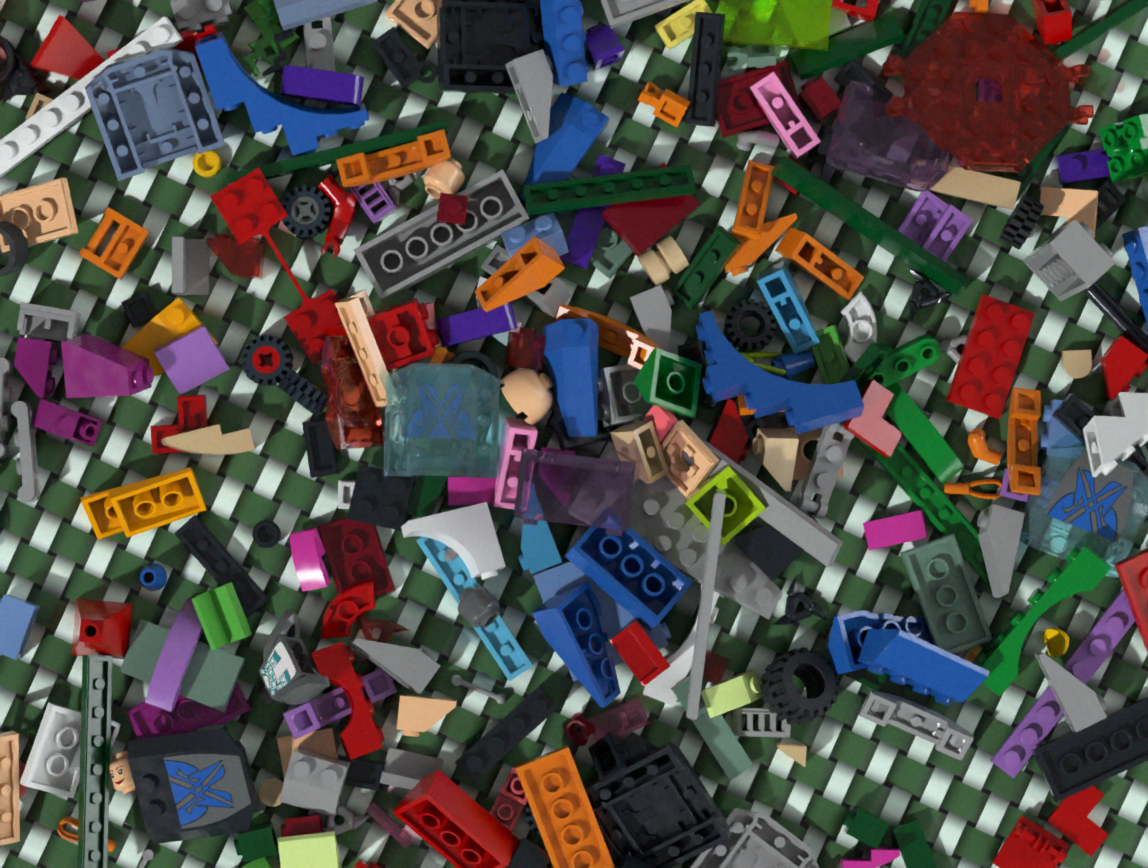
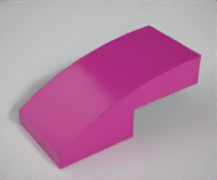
M496 476L448 477V505H476L484 502L493 504Z
M922 510L863 523L869 550L928 537Z
M316 527L291 532L289 534L291 552L302 592L327 587L331 580L322 560L325 550Z
M869 847V858H840V868H876L899 857L900 850L897 847H878L877 849Z

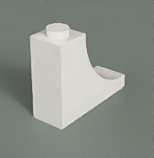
M487 502L409 520L401 526L404 538L421 536L446 544L458 553L467 566L471 578L481 576L482 581L497 577L498 572L506 567Z

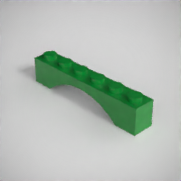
M1082 542L1078 547L1074 545L1064 557L1066 559L1065 563L1060 568L1056 566L1046 577L1048 581L1041 590L1037 588L1033 591L1027 600L1029 602L1027 607L1023 611L1017 610L1009 620L1011 625L1005 632L999 631L991 641L993 646L986 654L981 652L974 660L973 664L989 671L988 677L982 683L999 697L1018 676L1021 648L1036 620L1049 607L1060 600L1080 592L1093 590L1111 569L1109 563Z

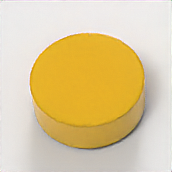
M213 150L201 154L197 152L193 158V168L202 177H213L221 169V158Z

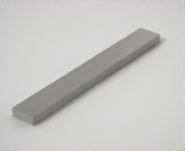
M698 436L719 459V462L707 478L729 465L766 507L758 515L760 518L828 567L833 564L843 544L842 540ZM683 451L685 462L690 466L694 465V457L690 458Z
M721 489L714 490L686 707V717L688 719L697 720L726 499V490Z

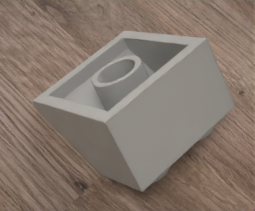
M295 747L284 778L280 802L335 817L350 762Z

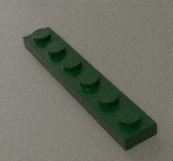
M691 164L523 185L527 215L691 195L695 194V183Z

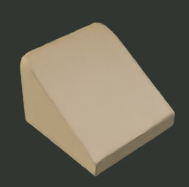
M776 743V747L802 766H806L807 746L804 743Z

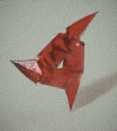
M363 613L359 615V626L363 630L362 633L365 640L387 643L393 632L409 630L390 620L389 622L385 620H368ZM375 628H380L383 632L382 637L379 639L374 638L372 635V631Z

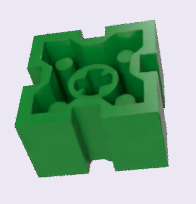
M1148 114L1137 115L1123 120V122L1114 123L1099 129L1104 151L1106 150L1107 155L1112 158V160L1107 161L1112 183L1135 180L1148 175Z

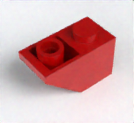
M1122 335L1116 337L1100 359L1105 397L1109 402H1112L1120 392H1129L1131 387L1128 383L1133 376L1138 378L1148 365L1145 363L1148 355Z

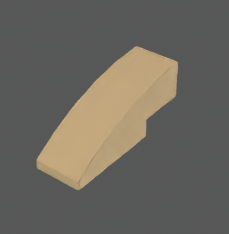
M220 424L161 439L162 444L194 454L232 455L255 450L250 428L222 435Z

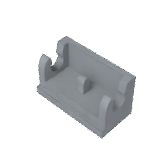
M21 302L17 330L20 331L19 334L64 341L77 337L81 313Z

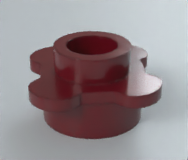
M578 712L573 715V720L564 727V732L571 741L576 742L579 746H584L588 742V737L596 732V726L594 723H589L584 718V715ZM578 727L582 728V732L578 731Z

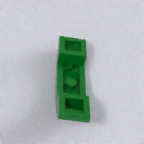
M897 383L886 387L894 396L884 414L903 433L904 437L925 461V465L943 485L964 468L963 464L905 391Z

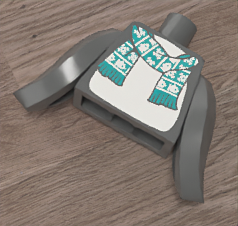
M290 609L284 612L264 647V662L259 669V674L266 687L260 693V698L268 705L274 704L275 701L285 702L289 705L308 702L330 686L328 677L319 675L303 640L299 639V618Z

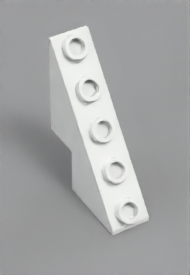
M1120 392L1109 405L1111 416H1094L1083 428L1092 477H1097L1101 473L1106 476L1118 465L1116 460L1120 458L1122 461H1125L1136 450L1134 448L1136 444L1142 447L1148 441V393Z

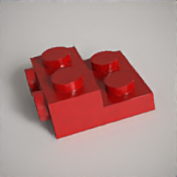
M417 297L391 306L388 310L366 317L387 371L435 355V346L439 345V339L434 328L429 330L426 319H429L427 307L424 302L419 304Z

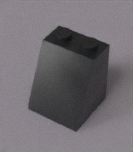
M809 513L806 514V515H808L810 518H812L814 521H816ZM770 524L741 533L731 539L771 581L804 551V549Z

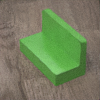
M232 582L192 598L193 605L212 650L252 635Z

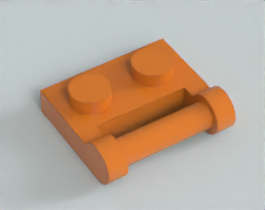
M106 207L103 212L104 218L85 248L82 247L79 255L122 280L151 232L113 209ZM114 221L120 224L119 228L102 256L98 257L95 255V252Z

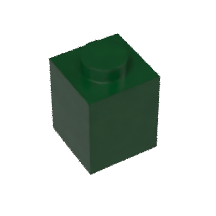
M856 806L854 811L849 810L843 821V825L846 826L844 829L846 834L875 849L878 848L889 826L887 821Z
M272 821L251 826L248 832L238 833L237 839H234L237 855L243 856L244 863L275 855L279 850Z

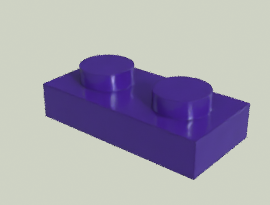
M1104 149L1057 156L1056 163L1060 185L1111 177L1107 161L1112 160V158L1107 155Z

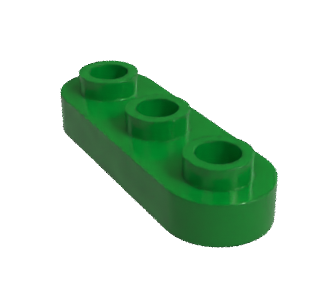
M921 335L892 350V353L870 379H873L875 375H881V378L876 382L886 388L934 363L940 356V345L934 337ZM925 349H931L928 355H923ZM900 362H906L903 368H897Z

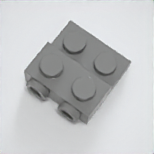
M171 0V7L180 32L189 30L201 32L204 26L214 24L215 27H219L229 23L228 19L234 18L230 0Z
M625 364L598 370V419L603 421L604 427L643 420L654 406L645 401L634 383L640 369Z

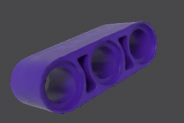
M283 66L280 95L348 106H360L364 77L312 68Z
M511 302L488 312L484 311L483 308H478L435 320L443 348L518 328Z

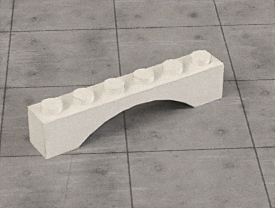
M700 584V597H701L702 584ZM715 591L713 593L710 616L711 624L714 623L719 608L715 607L718 597L724 598L723 595ZM699 609L695 623L687 638L676 651L666 658L670 667L645 685L642 691L644 695L671 706H675L676 701L679 702L671 688L684 680L687 675H691Z

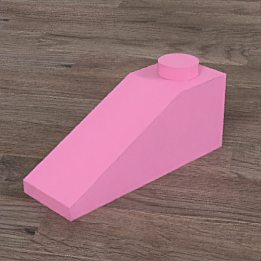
M774 71L750 87L780 139L795 160L820 144V139Z
M505 417L499 444L494 507L522 509L538 433L535 425L528 424L524 421L525 419Z

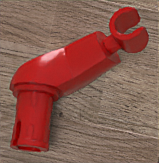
M329 175L317 186L334 204L333 215L325 237V242L327 243L321 248V254L324 255L327 247H330L334 250L332 259H335L340 253V245L343 244L350 229L357 200L353 193H346L336 180Z

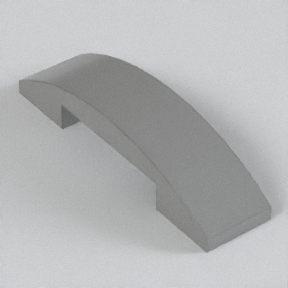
M871 691L859 713V716L883 727L888 723L936 744V750L962 761L974 740V736L945 716L916 702L889 693Z

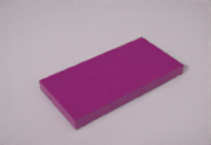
M236 682L225 712L179 695L172 712L146 704L144 701L125 711L136 735L139 736L224 724L251 710V707L239 683Z

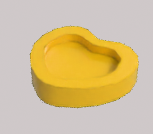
M1055 627L1043 631L1042 640L1047 645L1048 654L1054 658L1062 656L1069 646L1068 635L1063 630Z

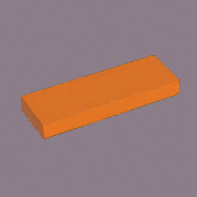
M748 160L732 234L755 240L760 239L774 177L771 172L775 166Z

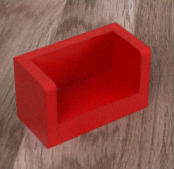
M636 620L609 639L611 645L643 687L670 667L669 663Z

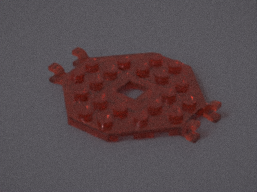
M954 12L906 60H902L901 57L896 55H888L887 63L882 65L883 75H903L905 99L892 96L890 98L891 104L886 105V116H907L914 124L918 122L928 132L927 136L944 151L947 149L958 159L957 163L964 170L1021 172L1068 123L1087 125L1088 118H1093L1094 116L1093 105L1071 108L1069 83H1084V77L1090 75L1089 64L1066 67L1009 14ZM975 78L996 80L1000 84L1002 102L977 101Z

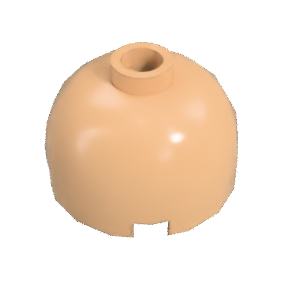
M522 368L511 372L499 381V384H505L501 390L508 403L517 414L523 411L528 416L524 420L528 424H536L549 413L553 405V393L550 389L553 383L545 373L539 374L533 369Z

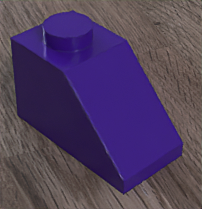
M598 24L586 30V44L584 47L594 71L621 60L625 50L613 29L610 28V25L602 27L601 24Z

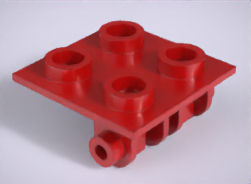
M1021 815L992 863L999 868H1056L1059 862L1063 863L1068 854L1066 851L1070 845Z

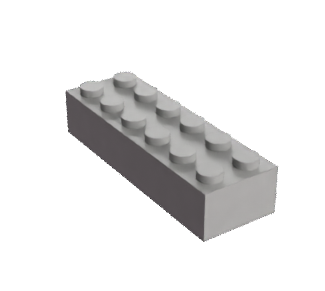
M503 169L456 194L469 196L465 225L437 222L439 204L354 249L382 302L501 239L502 232L530 221Z
M1076 220L1046 238L1022 260L1060 302L1089 288L1115 264L1112 259L1114 255L1111 250L1103 243L1099 245L1091 237L1093 235L1092 230L1084 222L1078 223Z

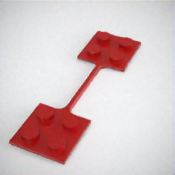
M259 167L211 195V199L239 245L256 235H263L303 299L302 305L284 316V319L312 365L329 356L332 351L349 344V338L335 305L339 299L331 288L316 298L307 297L269 235L270 227L288 215Z

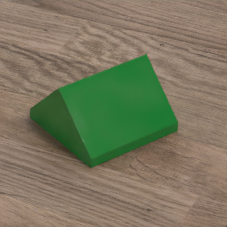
M654 348L634 380L635 385L646 402L690 418L696 417L702 364L665 350Z

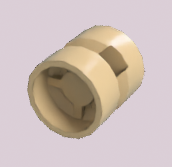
M670 235L657 243L656 251L649 249L637 257L642 268L655 286H659L670 278V272L677 274L689 266V262L682 250Z

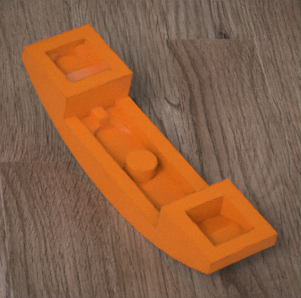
M445 130L418 136V141L365 155L362 152L337 159L342 186L353 187L391 180L445 161L451 157Z
M562 304L559 307L555 322L563 319L590 318L599 325V346L628 358L627 364L640 370L654 348L662 349L644 334L612 318Z
M1013 387L1011 392L1007 431V467L1009 485L1013 493L1040 495L1041 467H1037L1038 419L1041 416L1040 390Z

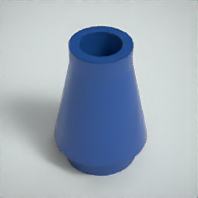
M807 351L804 353L777 355L776 359L771 360V366L786 371L784 375L773 373L774 375L790 380L807 369L815 367L812 353Z
M150 563L141 569L139 580L146 590L157 591L166 584L167 573L161 565ZM150 572L154 575V580L151 583L146 579V575Z

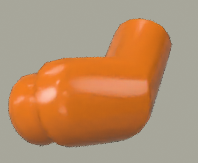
M981 428L972 429L967 441L972 455L980 460L998 465L1002 452L988 448L985 440V431Z

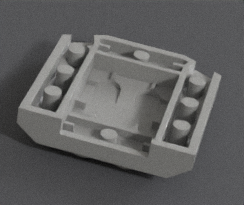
M733 808L725 819L730 831L729 839L700 853L689 867L820 868L812 849L765 813Z

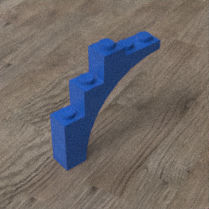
M222 32L195 40V48L216 109L223 108L224 111H230L238 108L240 103L244 102L255 133L260 131L262 134L271 133L278 129L277 126L282 125L292 156L314 153L315 149L319 148L317 136L322 135L323 138L336 135L339 129L346 127L356 129L365 125V121L369 120L365 103L360 104V106L343 108H319L301 105L279 97L261 86L242 68L232 54Z
M711 310L700 313L696 332L699 340L705 341L707 349L704 350L708 364L706 376L702 378L706 394L712 395L714 403L744 394L746 407L748 410H753L755 419L785 410L789 426H794L796 434L862 416L864 404L855 380L837 384H806L786 380L768 373L748 361L729 343L720 331Z

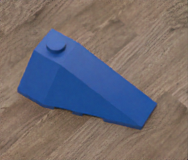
M561 93L550 108L548 138L537 143L524 185L568 180L607 127L609 117L588 102ZM522 191L520 199L525 202L524 191Z
M590 318L563 319L543 327V357L569 437L598 436L599 325Z
M582 582L548 599L532 612L546 641L601 708L606 707L621 691L613 659L608 657L605 642L609 640L607 632L602 633L599 620V616L602 615L601 607L589 582Z
M859 610L834 617L827 649L831 664L835 668L833 670L834 675L868 667V665L858 661L868 629H900L932 645L934 644L924 618L903 617L888 613L879 614Z

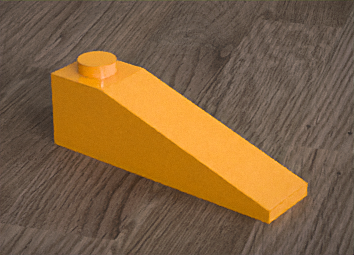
M178 297L121 348L149 359L153 374L157 376L166 372L154 354V349L202 325V323L188 305ZM211 335V337H212L213 341L215 342V344H218V342L215 340V338Z

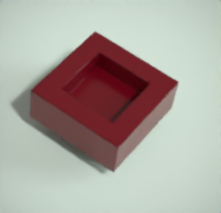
M440 192L437 222L465 225L469 196Z

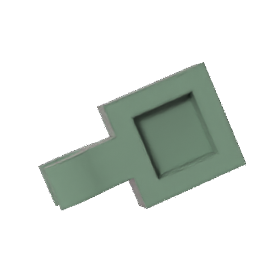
M773 41L745 43L743 48L735 46L726 48L727 57H737L735 60L727 61L728 70H738L745 63L748 64V67L756 68L776 65Z

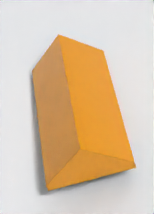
M191 467L80 497L98 540L124 531L126 538L207 510Z

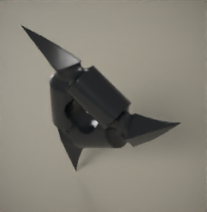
M14 52L18 68L15 69L9 79V84L5 86L2 106L13 94L35 96L36 93L43 95L55 90L39 85V81L32 69H30V65ZM21 77L28 79L29 85L27 87L19 85Z
M908 267L914 280H916L913 285L911 300H909L912 323L919 308L933 306L936 303L939 305L952 294L949 292H939V289L929 279H926L927 276ZM923 289H926L929 294L927 299L921 296Z
M796 575L787 591L786 615H783L772 625L794 624L795 621H801L812 614L826 621L828 620L816 602L813 603L812 599L798 591ZM797 601H801L804 604V609L801 612L794 610V604Z

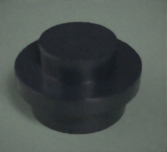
M263 520L255 525L252 536L258 546L271 548L279 542L281 531L275 522Z

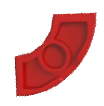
M373 578L351 584L333 598L323 616L321 639L350 637L351 626L356 617L364 611L376 608Z

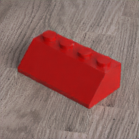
M439 769L422 778L392 812L456 868H504L509 865L520 842L508 828L504 827Z

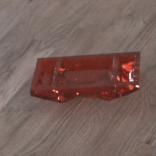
M348 336L325 337L321 362V373L328 387L329 396L325 419L336 449L383 447L381 407H376Z

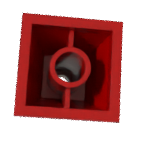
M59 15L30 66L34 69L79 81L105 60L63 16Z
M76 599L71 655L113 656L114 659H125L130 643L133 603Z

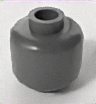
M469 586L458 597L460 600L458 612L473 627L482 626L486 628L500 614L498 611L499 601L484 586H477L473 589Z

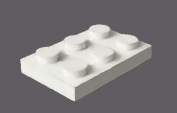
M48 702L20 784L74 798L80 780V772L70 768L80 746L81 711Z

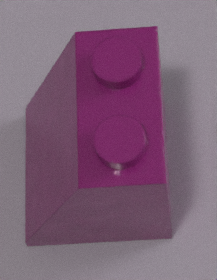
M83 334L61 341L66 398L130 396L152 387L151 383L153 382L154 374L153 369L150 367L149 359L91 334Z

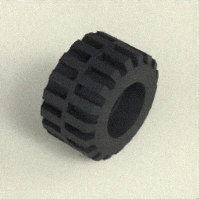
M804 647L792 649L772 661L765 668L766 673L761 678L764 684L760 686L761 692L765 693V697H763L764 703H769L770 708L768 710L771 713L776 712L778 714L777 719L781 721L786 719L787 724L793 725L797 722V725H802L828 712L832 708L831 705L836 703L837 697L835 694L839 693V686L835 682L839 680L838 676L832 672L835 668L832 664H827V658L824 655L819 657L818 651L814 649L810 651ZM793 675L797 676L804 683L807 697L802 696L796 690L793 683Z

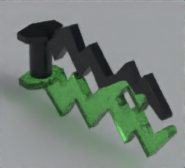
M256 0L265 14L252 21L263 35V38L248 43L254 53L243 58L256 77L260 73L254 61L266 57L267 54L264 48L269 46L275 54L265 58V61L271 67L266 69L262 75L267 76L283 69L279 61L286 60L288 57L279 43L295 35L292 29L283 31L281 22L277 23L283 31L281 33L274 34L268 26V23L279 19L277 12L273 8L275 7L274 0Z

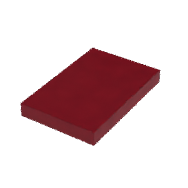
M787 60L777 62L776 65L758 68L719 80L716 119L723 139L771 124L750 87L773 71L803 114Z
M662 163L658 168H665L668 166L665 163ZM691 194L613 204L601 215L636 256L639 257L701 204Z
M345 517L317 526L337 594L351 584L372 578L374 581L375 597L396 590L376 525L349 520Z

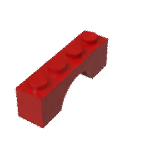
M342 641L310 653L309 655L319 675L327 676L329 683L340 687L349 698L351 716L347 726L338 734L348 761L383 748L381 742L385 741L381 727L374 725L371 717L375 714L370 699L365 700L361 689L365 688L361 674L354 672L351 663L355 659L350 646L345 647Z

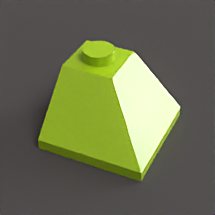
M729 465L706 479L685 498V504L709 529L714 490H726L720 538L722 545H725L766 509L764 504Z

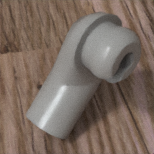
M761 130L745 131L738 135L737 138L739 140L736 146L744 151H749L752 143L776 148L779 144V135Z

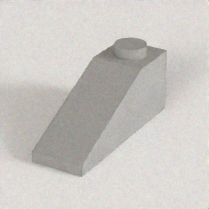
M541 49L505 64L535 144L548 138L553 83L552 61L548 55H545L544 50Z
M497 245L482 264V269L493 275L510 259L507 250ZM555 277L545 287L524 295L522 298L555 318L560 305H564L571 295L562 280Z
M659 285L630 297L629 301L643 334L658 344L662 350L669 352L672 315L670 306L674 305V301L669 290L663 291L662 286Z
M992 504L979 514L977 526L980 527L978 538L992 595L995 598H1000L1009 592L1025 513Z
M359 638L351 640L348 644L415 695L422 693L440 667L435 662L437 658L426 649L420 651L415 648Z
M1038 652L1034 654L1072 731H1081L1107 718L1104 712L1107 709V705L1101 694L1096 695L1092 689L1045 653Z

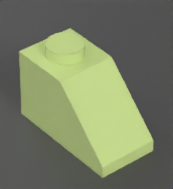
M755 669L724 679L701 691L710 718L765 696L764 692H761L760 686L762 682L757 676Z

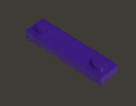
M599 154L591 177L623 173L626 164ZM610 205L581 208L578 210L566 241L569 253L561 255V261L585 270L587 269L605 221L601 214Z

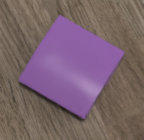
M923 189L896 230L946 262L973 220L953 205L946 204L927 189Z
M204 323L154 349V354L180 395L230 369Z

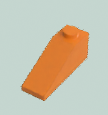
M796 213L764 223L759 240L732 234L742 244L723 269L724 273L731 272L732 276H737L748 272L747 267L751 266L797 220Z
M791 227L775 250L793 265L847 300L851 299L864 279V276L810 235Z
M534 236L474 292L483 310L488 312L545 287L565 267L557 251Z

